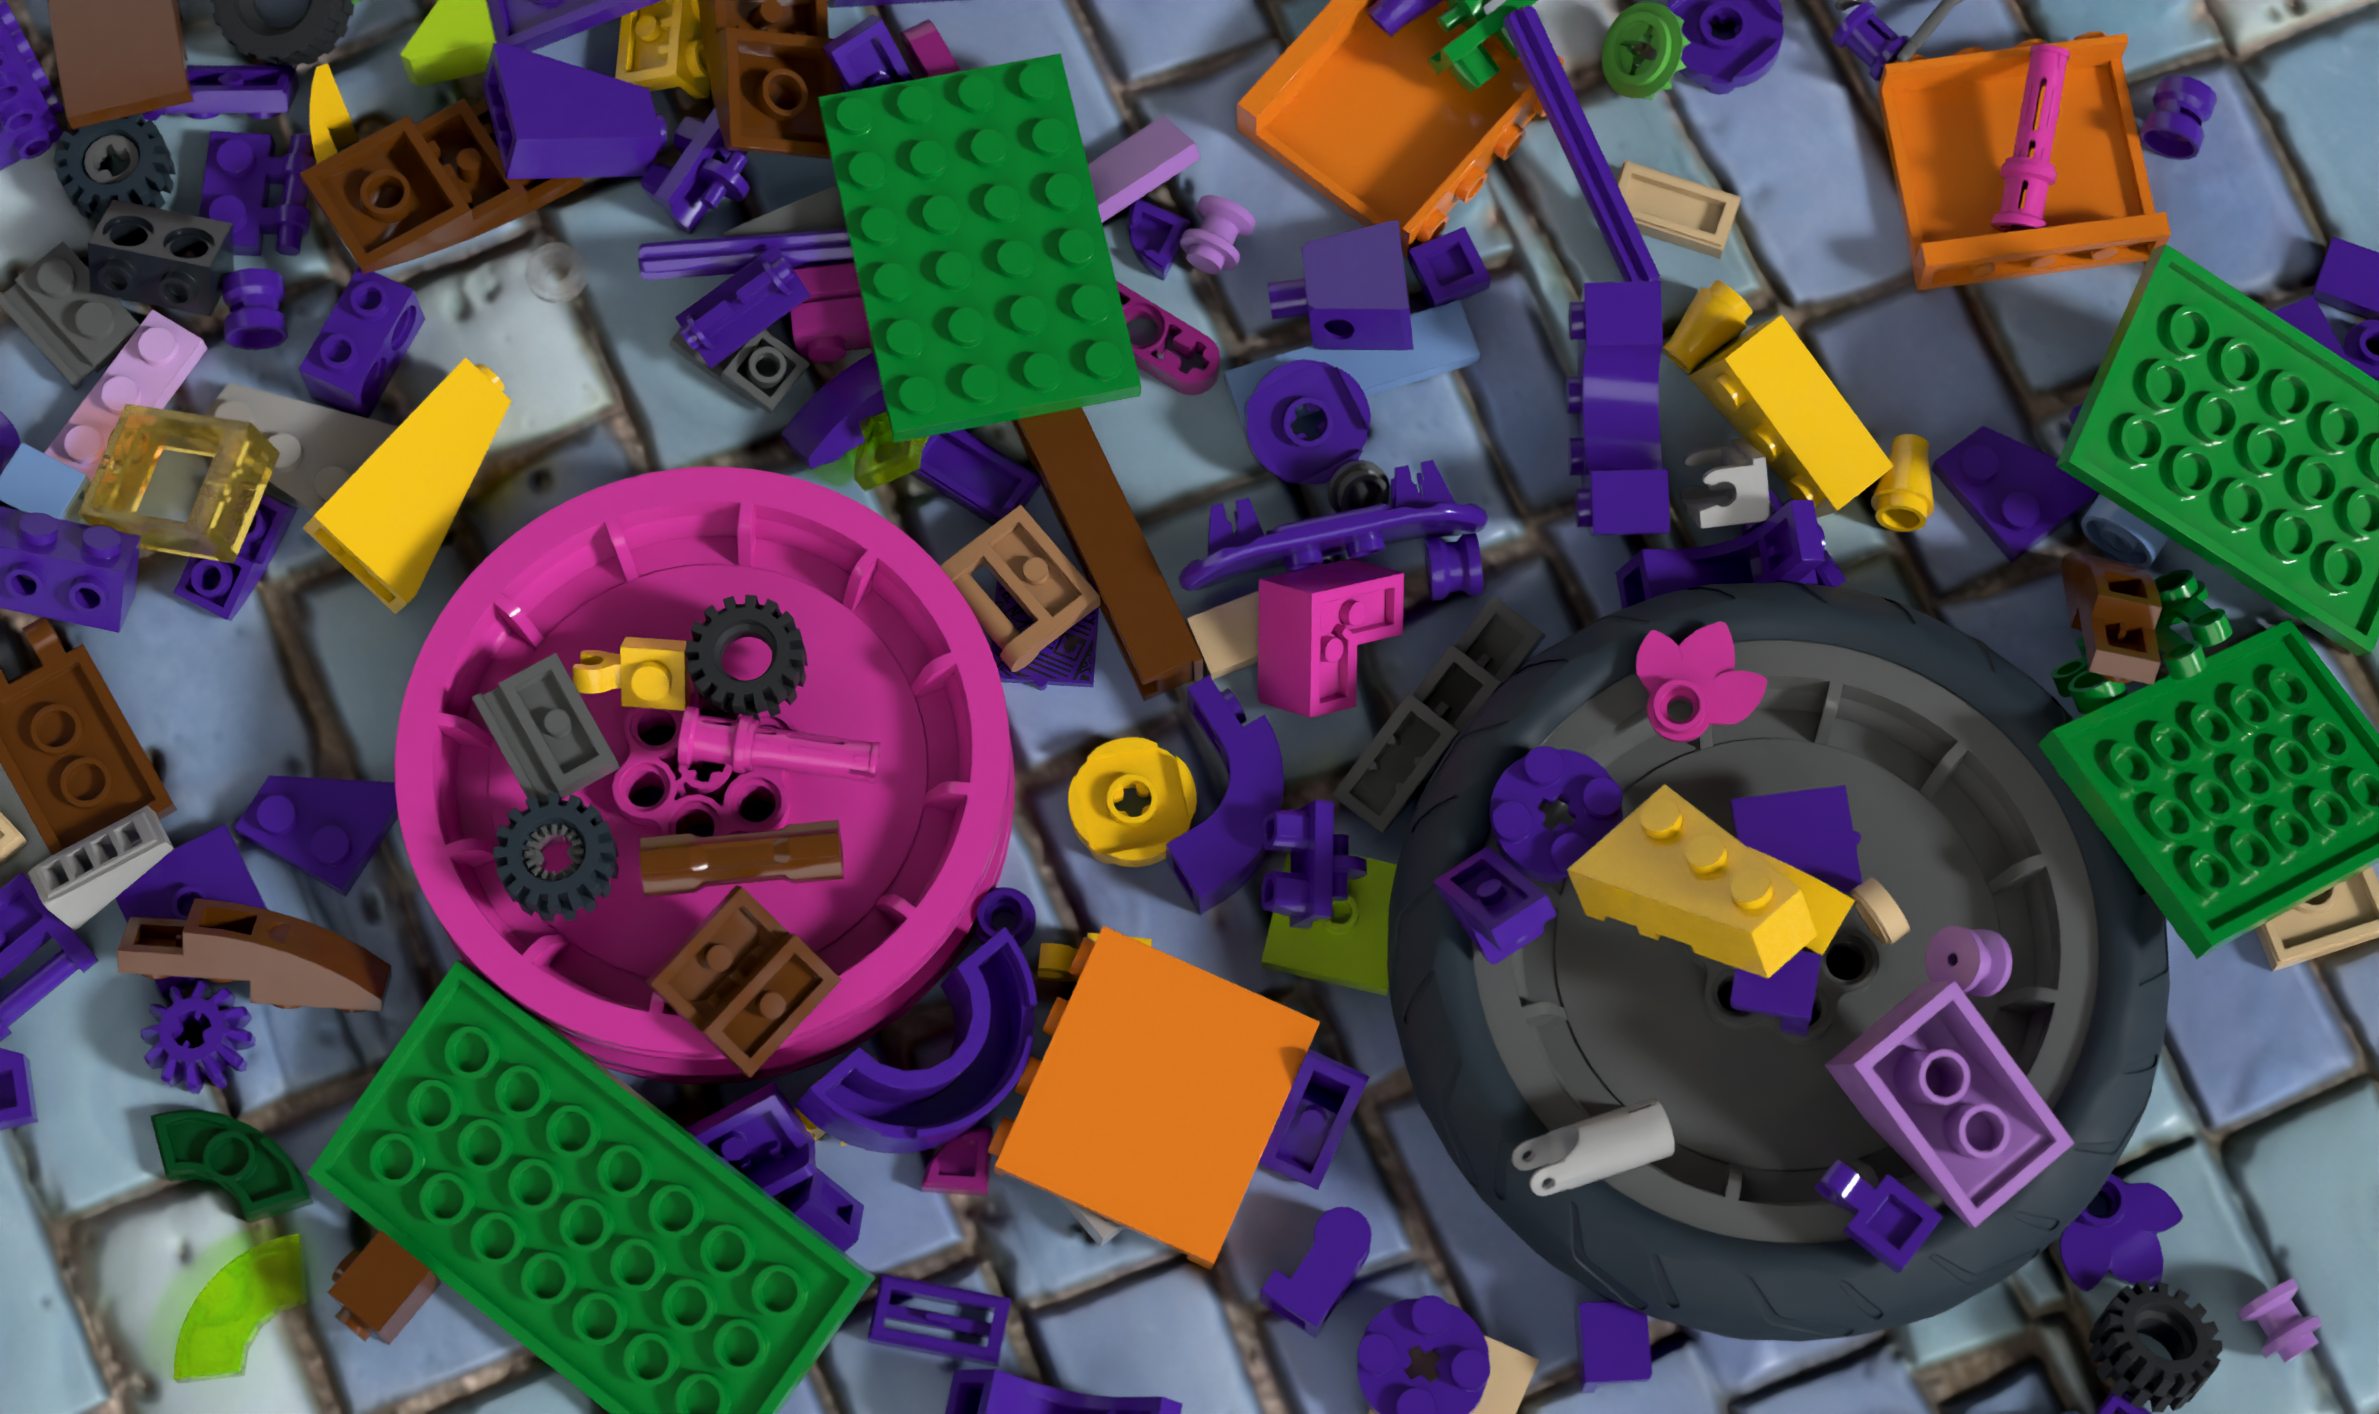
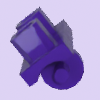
M715 108L706 120L686 116L674 132L673 144L681 154L674 167L660 162L652 164L641 180V187L651 201L665 210L677 229L691 235L709 209L714 210L724 196L734 201H742L750 189L748 183L739 174L748 162L746 158L748 152L726 150Z
M1314 800L1300 809L1275 811L1263 820L1262 843L1265 850L1291 852L1290 872L1272 871L1265 875L1262 883L1261 907L1264 910L1290 916V927L1309 929L1312 927L1313 921L1331 918L1333 901L1348 900V880L1359 879L1367 875L1366 859L1349 855V836L1346 834H1333L1334 802Z

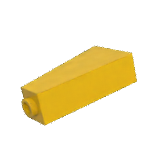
M466 357L303 527L312 538L395 614L402 610L417 595L512 402L503 393L505 390L503 382L491 369L480 363L474 365Z

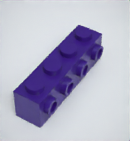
M0 0V171L22 159H33L48 151L63 133L54 116L64 111L5 0Z
M0 507V608L119 633L135 598L141 536L119 532L107 526H91L57 519L45 513H29Z

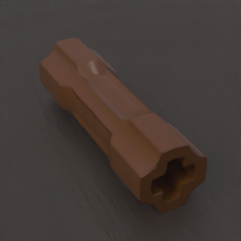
M839 820L789 824L778 831L699 837L689 833L640 838V870L645 897L696 893L708 886L785 880L797 884L844 879L843 847Z

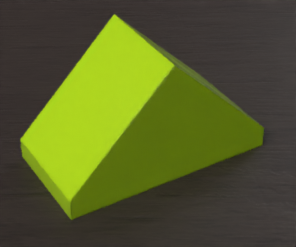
M487 0L437 1L400 53L405 71L411 83L418 87H423L486 72L492 46L497 44Z

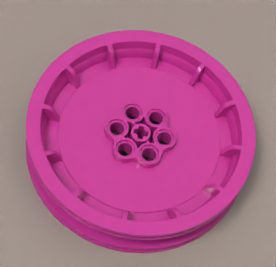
M691 467L646 473L622 479L583 493L528 523L503 542L469 575L438 617L424 642L410 676L400 712L396 736L394 764L395 793L403 840L420 887L462 960L469 962L504 994L536 1017L548 1023L603 1067L631 1076L662 1082L729 1084L772 1078L822 1063L854 1048L890 1026L933 989L968 945L974 935L972 926L977 920L978 906L992 889L997 888L1012 832L1015 776L1004 691L989 643L965 598L949 576L923 548L897 526L875 511L826 487L791 476L755 469ZM745 595H756L761 605H765L767 599L778 603L782 614L787 610L794 618L796 628L800 629L808 663V666L804 667L806 680L803 687L797 685L795 689L797 698L791 705L785 700L779 704L780 714L771 718L768 710L758 713L760 719L759 726L835 736L857 741L881 742V756L876 783L869 784L868 782L854 781L846 778L827 777L753 766L752 771L737 773L733 771L732 765L693 760L690 765H682L678 763V746L685 711L622 706L621 688L595 694L579 693L613 752L620 768L576 791L572 795L580 797L587 808L592 804L600 812L603 821L607 822L619 857H616L619 867L617 879H610L609 883L612 891L606 899L601 895L595 899L596 909L590 913H587L584 907L576 910L577 919L565 921L562 914H555L554 922L542 920L538 912L534 911L531 916L522 911L517 901L513 902L498 876L496 871L497 864L493 858V846L499 847V841L496 837L499 826L502 825L507 828L510 824L507 814L514 807L520 813L528 809L525 802L527 797L475 706L472 697L479 693L482 696L498 688V683L554 653H557L573 682L574 664H581L580 654L584 650H600L620 654V646L625 637L692 641L693 637L690 629L694 622L698 621L703 624L706 621L703 611L711 605L714 606L717 612L724 609L723 599L734 596L736 604H745ZM753 637L740 638L726 648L722 657V667L728 675L735 679L752 680L761 676L768 669L772 660V651L760 639ZM690 676L691 692L688 706L698 707L699 713L705 715L709 708L704 697L700 698L696 692ZM661 725L675 729L672 739L666 744L651 746L643 742L647 732L654 727ZM709 765H717L720 772H712L709 782H701L698 775H705ZM655 786L664 790L663 797L653 806L644 808L632 803L635 794L644 787ZM570 795L563 798L562 800L568 801ZM768 801L775 806L772 815L766 820L750 822L742 817L746 807L753 802ZM839 820L843 847L844 879L797 884L785 880L708 886L696 893L645 897L639 856L640 838L684 834L689 827L696 824L711 826L714 829L712 836L778 831L789 824ZM555 843L544 849L542 855L547 862L544 870L549 871V873H552V871L559 873L562 869L566 870L567 866L572 864L567 854L570 846L564 843ZM736 885L742 886L789 933L796 934L841 979L751 1078L746 1076L714 1048L645 983L655 970Z

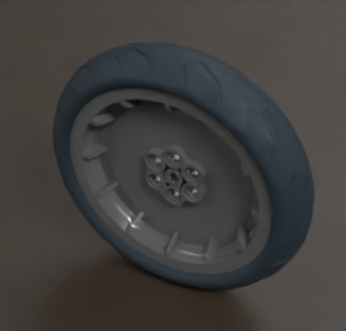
M1793 581L1709 584L1659 595L1596 620L1528 661L1514 676L1494 692L1456 737L1431 776L1417 802L1396 867L1389 904L1387 957L1389 992L1393 1018L1405 1065L1420 1107L1431 1122L1448 1155L1481 1200L1534 1252L1545 1259L1550 1265L1598 1294L1656 1319L1742 1340L1801 1342L1854 1337L1927 1319L1946 1312L2001 1282L2040 1254L2094 1199L2113 1171L2141 1120L2152 1093V1086L2164 1042L2170 989L2166 917L2144 887L2137 881L2133 872L2104 833L2097 827L2095 821L2037 745L2052 730L2073 721V717L2032 677L1993 651L1979 639L1971 637L1908 605L1888 598L1857 590ZM1719 621L1725 622L1734 644V671H1750L1760 674L1767 679V687L1762 700L1753 712L1739 723L1734 725H1709L1708 729L1695 740L1677 743L1662 738L1650 725L1647 715V703L1650 694L1637 676L1636 658L1642 642L1651 630H1655L1668 636L1679 646L1696 630ZM1679 700L1673 702L1668 707L1667 712L1673 720L1684 721L1692 715L1693 708L1688 702ZM1539 746H1549L1555 749L1579 752L1599 763L1622 791L1623 820L1665 784L1734 838L1735 833L1730 808L1731 799L1846 785L1853 831H1857L1861 835V841L1856 846L1862 883L1873 877L1887 890L1905 916L1910 932L1891 946L1884 945L1871 933L1852 905L1821 957L1812 1008L1816 1023L1809 1026L1807 1036L1781 1032L1782 1017L1749 1011L1731 1012L1722 1006L1717 993L1723 989L1733 988L1736 967L1695 954L1692 946L1662 935L1658 940L1641 935L1636 926L1608 916L1604 922L1586 916L1570 878H1564L1563 882L1545 883L1528 878L1548 895L1557 915L1543 924L1544 932L1539 937L1493 965L1482 956L1438 893L1433 881L1487 846L1502 857L1496 846L1497 841L1492 834L1489 818L1494 788L1501 775L1515 761L1526 757L1531 750ZM1556 801L1553 805L1544 803L1539 807V810L1545 814L1543 825L1547 829L1554 831L1559 823L1571 826L1575 821L1567 813L1568 805L1563 802ZM1948 926L1966 927L1971 930H1992L2000 934L2008 943L2012 954V970L2005 986L1996 994L1988 997L1964 994L2075 1143L1975 1228H1969L1863 1118L1825 1066L1827 1062L1924 982H1931L1925 968L1926 950L1932 937L1938 931ZM1835 956L1851 960L1856 965L1858 977L1852 980H1841L1834 977L1828 970L1826 960ZM1649 1098H1656L1665 1110L1675 1142V1151L1672 1156L1546 1196L1536 1195L1530 1187L1532 1175L1541 1167L1522 1171L1518 1170L1512 1162V1154L1515 1148L1525 1141ZM1531 1151L1525 1152L1522 1158H1528L1531 1155ZM1837 1159L1855 1171L1874 1189L1889 1174L1943 1216L1900 1273L1896 1274L1845 1234L1843 1230L1855 1215L1835 1206L1814 1189ZM1552 1178L1545 1179L1542 1185H1548Z

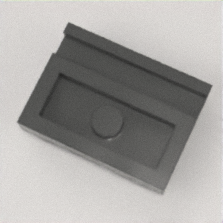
M64 241L18 276L13 287L4 294L0 292V309L74 390L82 386L80 381L95 370L98 373L112 362L140 326L115 297L90 292L89 268Z
M557 653L498 683V688L482 696L479 693L472 697L475 706L527 799L536 796L538 802L543 803L548 801L547 793L559 792L563 799L620 768L613 752Z

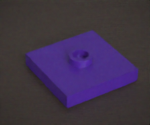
M225 824L173 849L115 898L127 924L130 916L187 920L195 898L234 902L268 909ZM170 976L154 980L161 994L166 998L170 996L171 986H178L182 990L204 978Z

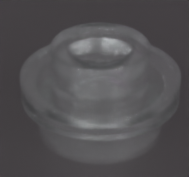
M551 242L542 245L530 256L526 265L525 276L530 290L536 297L549 303H563L572 300L582 292L587 283L588 268L583 255L576 248L564 243ZM560 268L568 271L567 277L561 281L551 282L547 280L548 274L554 269Z

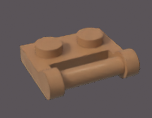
M1019 505L940 566L965 598L979 624L1000 647L1002 651L999 657L1012 672H1017L1030 664L1043 648L1101 605L1100 595L1022 505ZM983 565L987 567L1034 622L1021 634L972 578V574Z

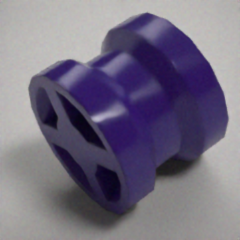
M1476 533L1462 534L1457 541L1443 542L1438 537L1425 538L1426 575L1432 601L1443 600L1450 592L1463 591L1470 597L1483 594L1482 562Z

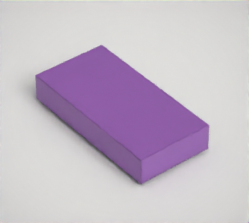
M1165 115L1088 164L1102 223L1201 159L1195 142Z

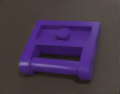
M23 872L0 889V980L52 937L62 950L0 1000V1042L12 1033L8 1028L67 978L78 969L85 973L99 961L76 933L43 905L34 885Z

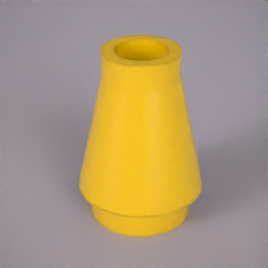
M1715 280L1708 289L1700 287L1674 334L1662 348V351L1681 370L1690 373L1700 362L1747 329L1745 321L1752 314V309L1731 287L1722 281Z
M1902 434L1896 436L1892 441L1888 459L1894 467L1880 477L1871 499V505L1876 511L1875 518L1877 522L1887 529L1899 532L1919 530L1924 527L1926 518L1934 511L1928 457L1930 444L1921 436Z

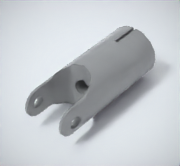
M1649 1098L1525 1141L1515 1148L1512 1154V1162L1518 1170L1522 1171L1541 1167L1532 1175L1530 1187L1536 1195L1546 1196L1672 1156L1675 1151V1142L1665 1110L1656 1098ZM1531 1151V1155L1528 1158H1522L1525 1152ZM1552 1178L1548 1185H1542L1545 1179Z

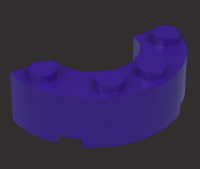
M1661 281L1584 283L1581 301L1569 302L1568 312L1570 340H1578V376L1566 377L1567 414H1578L1579 438H1569L1568 440L1569 475H1581L1582 489H1576L1575 493L1576 526L1587 527L1591 536L1669 534L1668 469H1665L1662 458L1659 424V368L1663 346Z
M1006 927L959 964L940 985L952 1006L956 1031L950 1055L945 1061L930 1069L902 1071L880 1064L859 1047L810 1087L794 1106L814 1125L832 1137L858 1148L881 1153L901 1154L932 1149L951 1142L976 1126L1016 1085L1026 1068L1035 1041V1037H1033L1034 1007L1037 1005L1034 982L1021 949Z

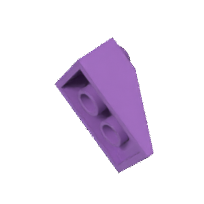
M1955 980L1924 982L1825 1064L1828 1071L1863 1118L1969 1228L1977 1227L2075 1144Z

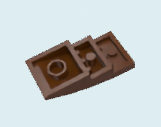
M47 0L65 113L72 129L193 102L186 66L188 57L180 22L183 21L179 0Z
M698 0L703 48L711 92L726 150L830 159L818 97L842 93L841 80L823 49L824 45L835 39L829 38L827 0Z
M465 98L417 124H414L408 115L299 173L302 182L363 275L415 260L472 239L529 214L584 186L583 178L506 179L487 100L485 99L470 107Z

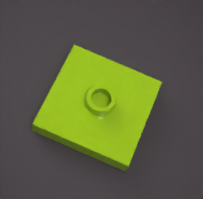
M1287 852L1283 872H1290L1291 852ZM1349 854L1366 859L1367 875L1359 879L1348 880V900L1333 901L1332 917L1313 921L1312 927L1309 929L1290 927V916L1273 912L1261 967L1387 996L1389 990L1387 968L1388 916L1397 864Z

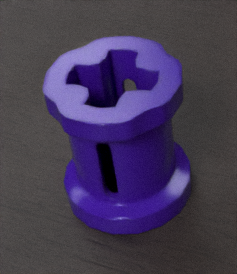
M1868 0L1857 6L1843 20L1835 31L1832 42L1839 48L1847 46L1871 68L1869 75L1875 81H1880L1885 64H1890L1897 59L1898 54L1910 38L1907 35L1899 37L1875 15L1877 8Z

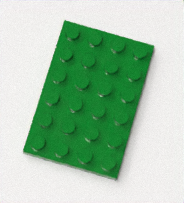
M1061 53L818 97L820 115L893 443L1141 396V382Z
M2164 244L2152 249L2055 466L2354 655L2362 656L2372 653L2379 638V382L2171 246Z
M2291 619L2207 657L2208 666L2193 677L2174 680L2169 675L2154 682L2153 685L2145 686L2052 730L2037 744L2196 959L2379 863V734Z

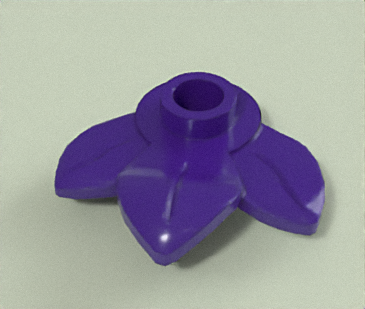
M2111 1173L2097 1193L2107 1203L2106 1214L2094 1215L2086 1207L2066 1228L2059 1243L2060 1257L2066 1273L2072 1282L2083 1292L2092 1290L2100 1283L2107 1272L2118 1280L2133 1286L2137 1282L2147 1281L2149 1287L2152 1288L2157 1282H2161L2164 1259L2157 1234L2169 1230L2183 1219V1214L2179 1207L2163 1189L2151 1183L2125 1185L2117 1176Z

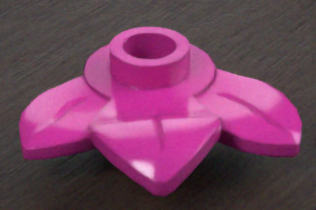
M1719 621L1696 630L1679 646L1671 638L1655 630H1651L1642 642L1636 658L1637 676L1650 694L1647 703V715L1650 725L1662 738L1677 743L1695 740L1708 729L1709 725H1734L1747 718L1762 700L1767 687V679L1760 674L1750 671H1734V644L1725 622ZM1679 700L1688 702L1693 708L1692 715L1684 721L1673 720L1667 712L1668 707L1673 702Z

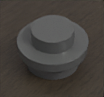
M1367 460L1351 461L1340 467L1332 476L1328 486V501L1336 513L1378 504L1387 505L1390 494L1389 480L1384 471L1373 462Z

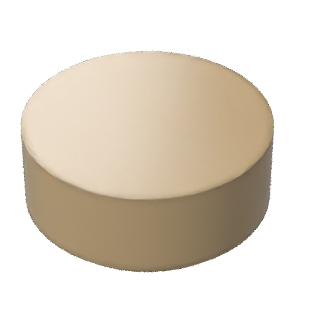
M1870 877L1851 890L1850 898L1855 900L1853 903L1855 910L1867 928L1882 944L1891 946L1910 932L1909 924L1902 911L1887 890L1876 879Z

